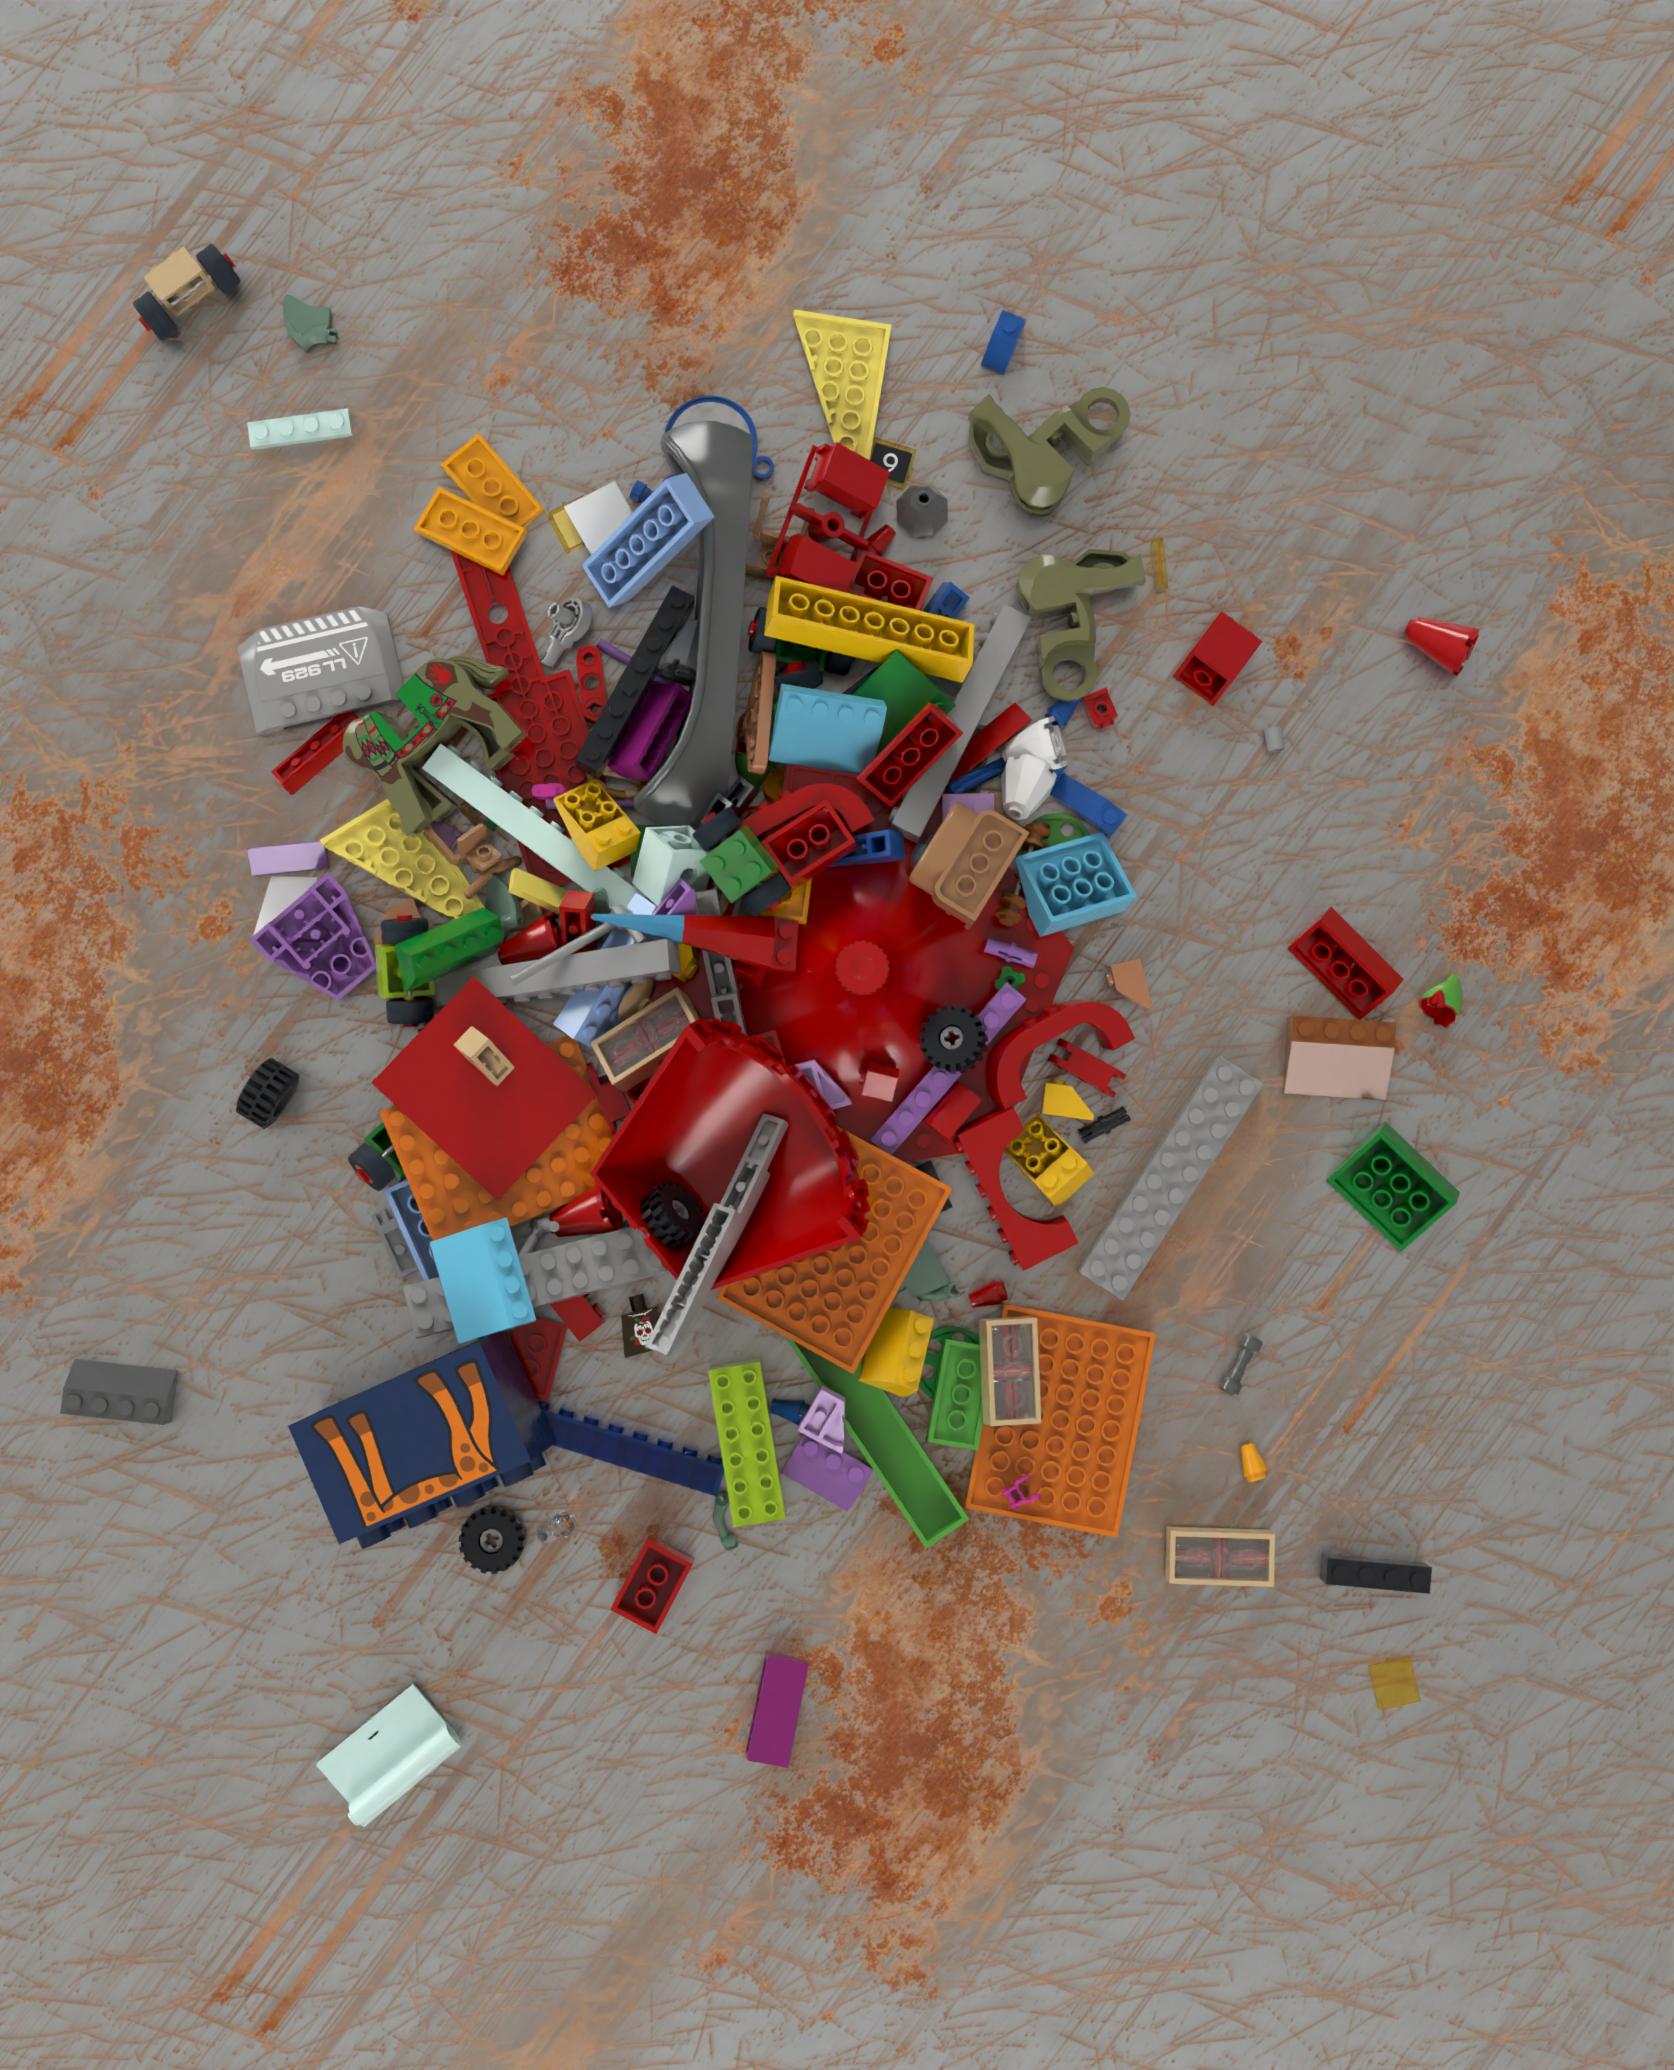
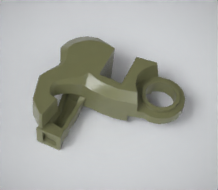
M1105 387L1095 388L1083 394L1079 401L1070 406H1064L1052 414L1031 435L1027 436L988 394L969 413L968 444L983 472L1008 480L1017 505L1027 512L1040 515L1052 512L1060 505L1075 471L1054 449L1061 442L1060 438L1089 466L1108 451L1112 442L1123 435L1129 425L1131 414L1128 403L1121 394L1114 389ZM1095 403H1108L1115 409L1118 417L1115 426L1107 430H1100L1089 423L1086 413L1089 407ZM993 435L996 436L1004 451L996 450L991 445L990 440L993 438Z
M1088 549L1072 563L1054 556L1042 554L1029 559L1021 567L1016 583L1017 597L1026 614L1032 617L1031 621L1070 613V616H1068L1069 630L1040 635L1036 645L1038 668L1042 670V683L1045 690L1053 698L1063 702H1074L1085 697L1093 689L1097 679V666L1094 663L1096 628L1090 596L1119 588L1143 586L1146 577L1141 554L1131 558L1126 553L1120 551ZM1064 660L1077 662L1085 673L1083 684L1073 690L1060 687L1053 677L1055 666Z

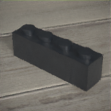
M1322 1553L1320 1580L1328 1585L1430 1594L1432 1567L1423 1562Z

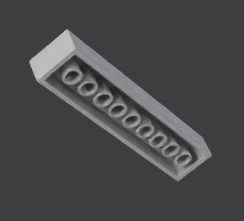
M1222 1056L1215 1057L1077 1269V1272L1122 1301L1125 1299L1264 1085L1262 1082Z
M631 1227L518 1256L533 1308L661 1275L669 1271L662 1266L660 1259L655 1253L647 1248L644 1243L645 1235L639 1229L634 1230ZM440 1277L403 1286L416 1339L454 1329Z

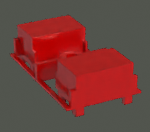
M838 442L832 445L824 443L818 447L812 445L765 573L771 577L770 581L774 582L775 577L779 576L847 593L857 566L855 560L859 549L869 544V541L864 539V535L872 512L879 505L890 471ZM814 458V460L816 461L815 467L813 469L811 478L806 480L807 474L809 472L811 463ZM803 485L807 491H817L850 510L849 514L858 517V519L864 518L859 535L845 528L844 520L840 514L828 512L820 515L797 503ZM793 515L809 523L808 534L810 538L804 535L800 536L797 533L790 536L788 542L783 543ZM838 538L854 547L849 560L819 543ZM781 549V552L783 553L782 558L780 560L778 569L773 571L775 562Z

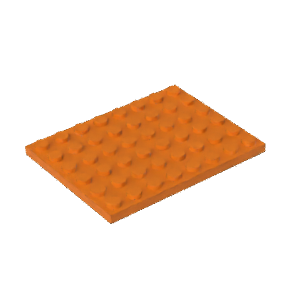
M566 1035L545 1044L593 1089L586 1071L587 1065L577 1040ZM596 1096L508 1189L502 1198L497 1201L395 1105L379 1111L432 1241L506 1217L509 1227L570 1202L596 1185L590 1173L615 1136L612 1135Z
M836 1126L839 1132L843 1130L842 1128ZM846 1131L850 1138V1144L856 1150L859 1157L857 1171L860 1180L862 1178L866 1180L869 1191L867 1201L870 1205V1213L865 1216L869 1222L863 1236L855 1242L722 1286L716 1298L854 1374L953 1188Z
M1003 1303L1001 1318L1022 1316L1037 1318L1042 1423L1005 1426L982 1425L978 1451L975 1450L964 1507L1118 1538L1156 1333ZM1028 1473L1030 1477L1019 1483L1021 1492L1026 1498L1033 1497L1038 1492L1041 1496L1029 1504L1026 1502L1020 1504L1017 1510L1015 1508L1009 1509L1011 1506L1006 1494L1001 1495L1004 1491L1003 1488L1011 1487L1015 1484L1014 1480ZM1016 1489L1011 1491L1016 1502L1021 1499Z

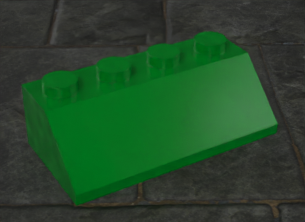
M483 907L396 944L395 949L404 991L408 992L494 954L504 941L500 917Z

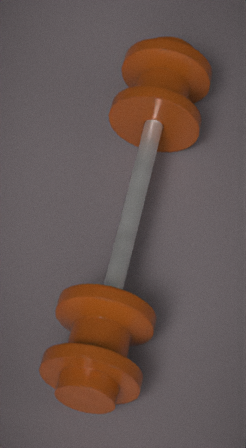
M1036 821L1026 824L1025 830L1030 833L1021 848L1027 851V853L1044 849L1045 846L1042 844V840L1048 839L1050 835L1046 825ZM1020 876L1014 893L1002 894L1000 900L1004 906L997 909L995 913L999 922L1006 926L1020 923L1021 916L1018 914V910L1024 909L1026 906V901L1018 896L1022 885Z

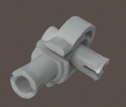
M569 597L561 604L555 602L548 609V616L553 619L552 629L548 634L551 641L540 661L552 668L555 667L564 649H571L574 642L582 638L590 628L592 608L588 603L577 597Z

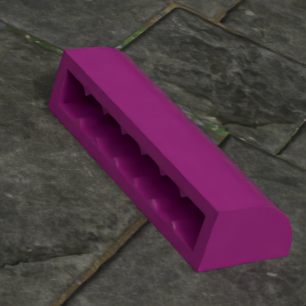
M680 683L652 684L608 762L607 767L618 775L633 781H650L691 706L692 695Z
M766 1651L745 1751L747 1761L788 1768L809 1666L806 1661Z

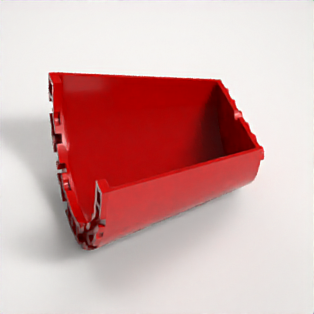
M704 1018L692 1022L683 1029L590 1175L594 1179L595 1184L610 1198L612 1205L624 1215L629 1226L634 1230L639 1229L645 1235L644 1243L647 1248L655 1253L660 1259L662 1266L678 1280L696 1240L681 1250H677L676 1247L674 1249L669 1248L668 1243L665 1245L660 1243L661 1239L659 1237L655 1238L652 1235L654 1233L653 1230H648L646 1227L647 1220L642 1219L641 1215L644 1213L640 1211L642 1199L660 1183L675 1181V1185L678 1183L683 1185V1190L688 1189L691 1192L692 1198L696 1197L698 1199L697 1204L703 1207L704 1211L702 1214L706 1215L707 1218L714 1203H721L763 1113L785 1120L789 1125L767 1169L771 1174L735 1247L711 1288L713 1290L859 1240L866 1231L869 1222L865 1216L870 1213V1205L867 1201L869 1197L867 1182L863 1178L860 1180L857 1171L859 1157L856 1150L850 1144V1138L846 1130L843 1129L839 1132L833 1122L838 1117L806 1075L795 1064L788 1067L781 1060L784 1054L778 1049L771 1047L762 1037H755L753 1035L749 1037L741 1032L742 1028L740 1025L729 1021L723 1023L719 1019L712 1018L706 1022Z

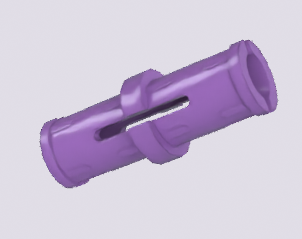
M990 936L984 949L985 953L1004 958L1005 962L1010 963L1013 961L1032 969L1038 956L1037 952L1016 946L1017 943L1011 942L1009 944Z

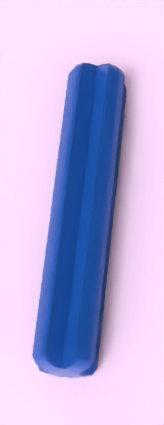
M999 758L950 782L946 786V791L948 794H962L1002 774L1006 766L1004 759Z

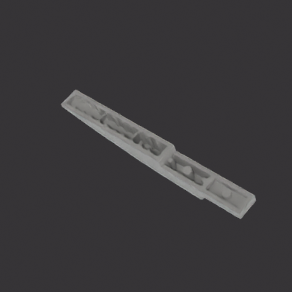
M717 888L695 892L696 915L722 916ZM702 950L715 1018L723 1023L729 1021L740 1025L742 1028L741 1032L747 1035L732 959Z
M763 1113L721 1203H714L645 1346L648 1349L669 1357L704 1302L771 1174L767 1169L789 1125L785 1120Z

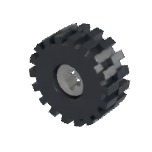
M946 1005L944 1010L940 1007L936 1009L937 1013L934 1016L930 1013L927 1016L929 1021L927 1023L923 1022L921 1026L924 1029L923 1033L919 1032V1039L922 1040V1043H919L920 1049L924 1052L925 1058L940 1071H947L950 1074H956L957 1071L961 1074L966 1073V1069L969 1067L974 1069L976 1067L974 1063L977 1060L980 1062L983 1060L982 1053L987 1052L988 1048L985 1045L988 1041V1035L985 1033L987 1030L981 1023V1020L969 1009L966 1010L958 1005L957 1008H954L952 1005ZM953 1032L956 1036H959V1039L955 1040V1045L946 1042L951 1036L950 1033Z
M664 1181L642 1199L640 1211L644 1213L641 1216L643 1220H647L646 1227L648 1230H653L654 1233L652 1235L655 1238L659 1237L661 1239L660 1243L663 1245L668 1243V1247L671 1249L675 1247L677 1250L685 1249L698 1238L707 1218L706 1215L702 1214L704 1211L703 1207L697 1204L698 1199L696 1197L692 1198L691 1192L688 1189L683 1190V1185L679 1183L675 1185V1181Z
M494 1505L493 1507L485 1506L475 1511L463 1524L458 1542H461L459 1550L460 1553H464L463 1559L465 1562L469 1561L472 1564L470 1567L474 1570L478 1568L481 1570V1573L491 1572V1574H497L499 1571L508 1570L522 1555L526 1545L525 1538L527 1537L526 1531L524 1532L523 1529L525 1525L523 1521L520 1522L518 1520L519 1516L516 1513L513 1514L509 1511V1508H500V1505ZM490 1533L492 1536L497 1535L499 1537L496 1541L497 1546L493 1544L487 1545V1534Z

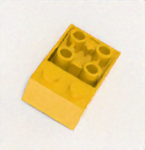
M596 779L553 799L579 853L594 871L636 852L641 832Z
M1036 1114L1023 1126L1025 1131L1018 1134L1009 1143L1004 1153L1057 1209L1094 1175V1172L1088 1163L1039 1114Z

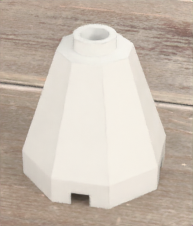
M1054 716L1037 721L1007 741L1005 748L1002 749L1005 763H1007L1009 757H1014V760L1020 758V755L1029 754L1047 761L1050 765L1049 770L1067 766L1066 760H1061V756L1066 755L1061 730L1058 725L1053 726L1051 723L1056 721Z
M1029 754L1020 755V758L1014 760V757L1008 758L1001 776L1003 810L1012 819H1027L1049 796L1057 775L1054 771L1051 774L1049 771L1050 765L1047 761Z

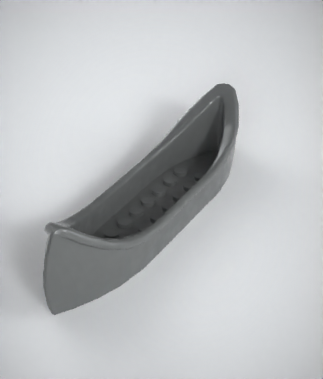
M718 421L685 423L665 432L660 442L661 449L670 462L676 476L684 473L688 474L715 517L696 535L698 579L695 620L700 621L696 680H690L689 693L692 695L691 706L683 720L674 747L665 763L651 781L635 796L633 801L634 807L638 812L659 825L665 827L689 825L694 830H697L705 811L716 794L719 792L725 796L728 788L751 500L753 435L738 427Z

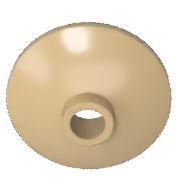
M647 979V983L633 984L629 988L618 1009L620 1021L627 1020L652 1003L650 1000L655 990V983L652 979Z

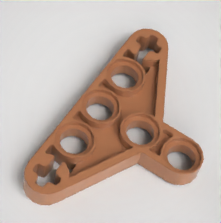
M764 651L760 652L757 659L747 709L739 717L736 726V738L745 740L748 771L761 775L764 774L768 762L776 655Z

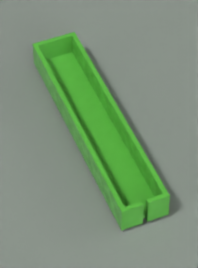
M786 1337L819 1389L823 1385L846 1397L845 1428L925 1548H928L968 1521L967 1513L886 1391L858 1381L863 1358L855 1373L852 1374Z

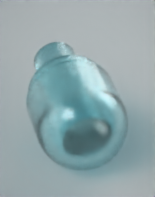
M926 834L923 842H918L914 846L909 856V862L914 868L934 836Z

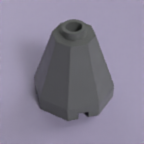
M911 485L896 501L897 524L912 538H919V536H926V538L934 537L948 522L947 498L933 485Z
M693 619L690 622H685L673 637L657 665L659 670L662 669L661 673L663 676L688 685L690 680H696L699 620Z

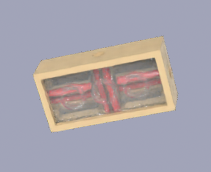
M676 987L592 1041L591 1045L612 1085L625 1093L657 1071L683 1029L692 1022L700 1020V1017L689 996Z
M1022 1316L979 1319L983 1424L1005 1426L1042 1423L1037 1318Z
M1200 1527L1166 1528L1165 1579L1169 1584L1274 1587L1275 1534L1271 1530Z

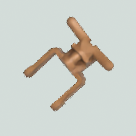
M766 493L762 495L760 510L752 533L754 540L761 542L762 545L755 565L746 564L745 574L759 577L766 575V570L780 535L779 533L761 529L770 500V495ZM806 521L803 523L800 536L807 535L809 523ZM785 536L783 543L788 542L790 537ZM781 549L779 551L773 571L778 569L780 560L783 555Z
M464 801L460 804L461 807L459 809L475 827L457 839L459 848L457 855L447 847L430 826L423 829V836L437 848L450 864L457 866L461 862H468L471 864L472 871L475 874L478 872L479 876L464 892L465 898L472 899L492 879V874L498 875L504 870L519 866L522 860L519 856H514L500 861L502 854L489 844L492 837L491 830L477 816L471 805Z

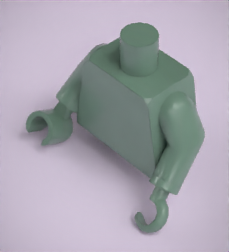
M931 1229L930 1235H933L934 1232L933 1229ZM925 1240L897 1294L908 1289L912 1298L916 1297L920 1301L938 1302L951 1297L958 1298L965 1294V1291L958 1292L956 1290V1285L962 1281L957 1280L953 1283L950 1281L929 1243Z

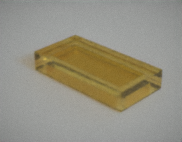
M1162 537L1153 538L1150 543L1155 594H1162L1168 588L1164 543Z

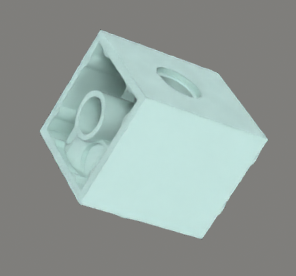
M689 825L646 827L632 883L656 906L662 902L680 878L685 880L695 892L703 891L707 888L710 875L699 861L715 848L712 847L708 851H704L692 835L695 830Z

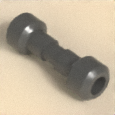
M1249 1334L1243 1336L1240 1342L1242 1349L1237 1357L1238 1360L1235 1366L1232 1367L1229 1376L1223 1377L1219 1385L1220 1390L1232 1396L1239 1394L1242 1388L1240 1381L1244 1375V1370L1247 1364L1250 1363L1253 1354L1259 1353L1263 1345L1261 1340Z

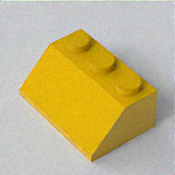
M889 1308L864 1354L858 1381L901 1397L916 1393L934 1319L912 1310Z

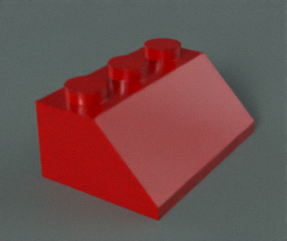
M862 549L847 593L921 611L934 578Z
M827 799L761 841L763 847L779 866L777 871L782 874L791 886V891L857 849L856 841Z

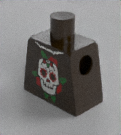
M644 1294L628 1297L632 1312L621 1316L625 1358L653 1351L645 1346L661 1315V1310L658 1305L647 1308Z

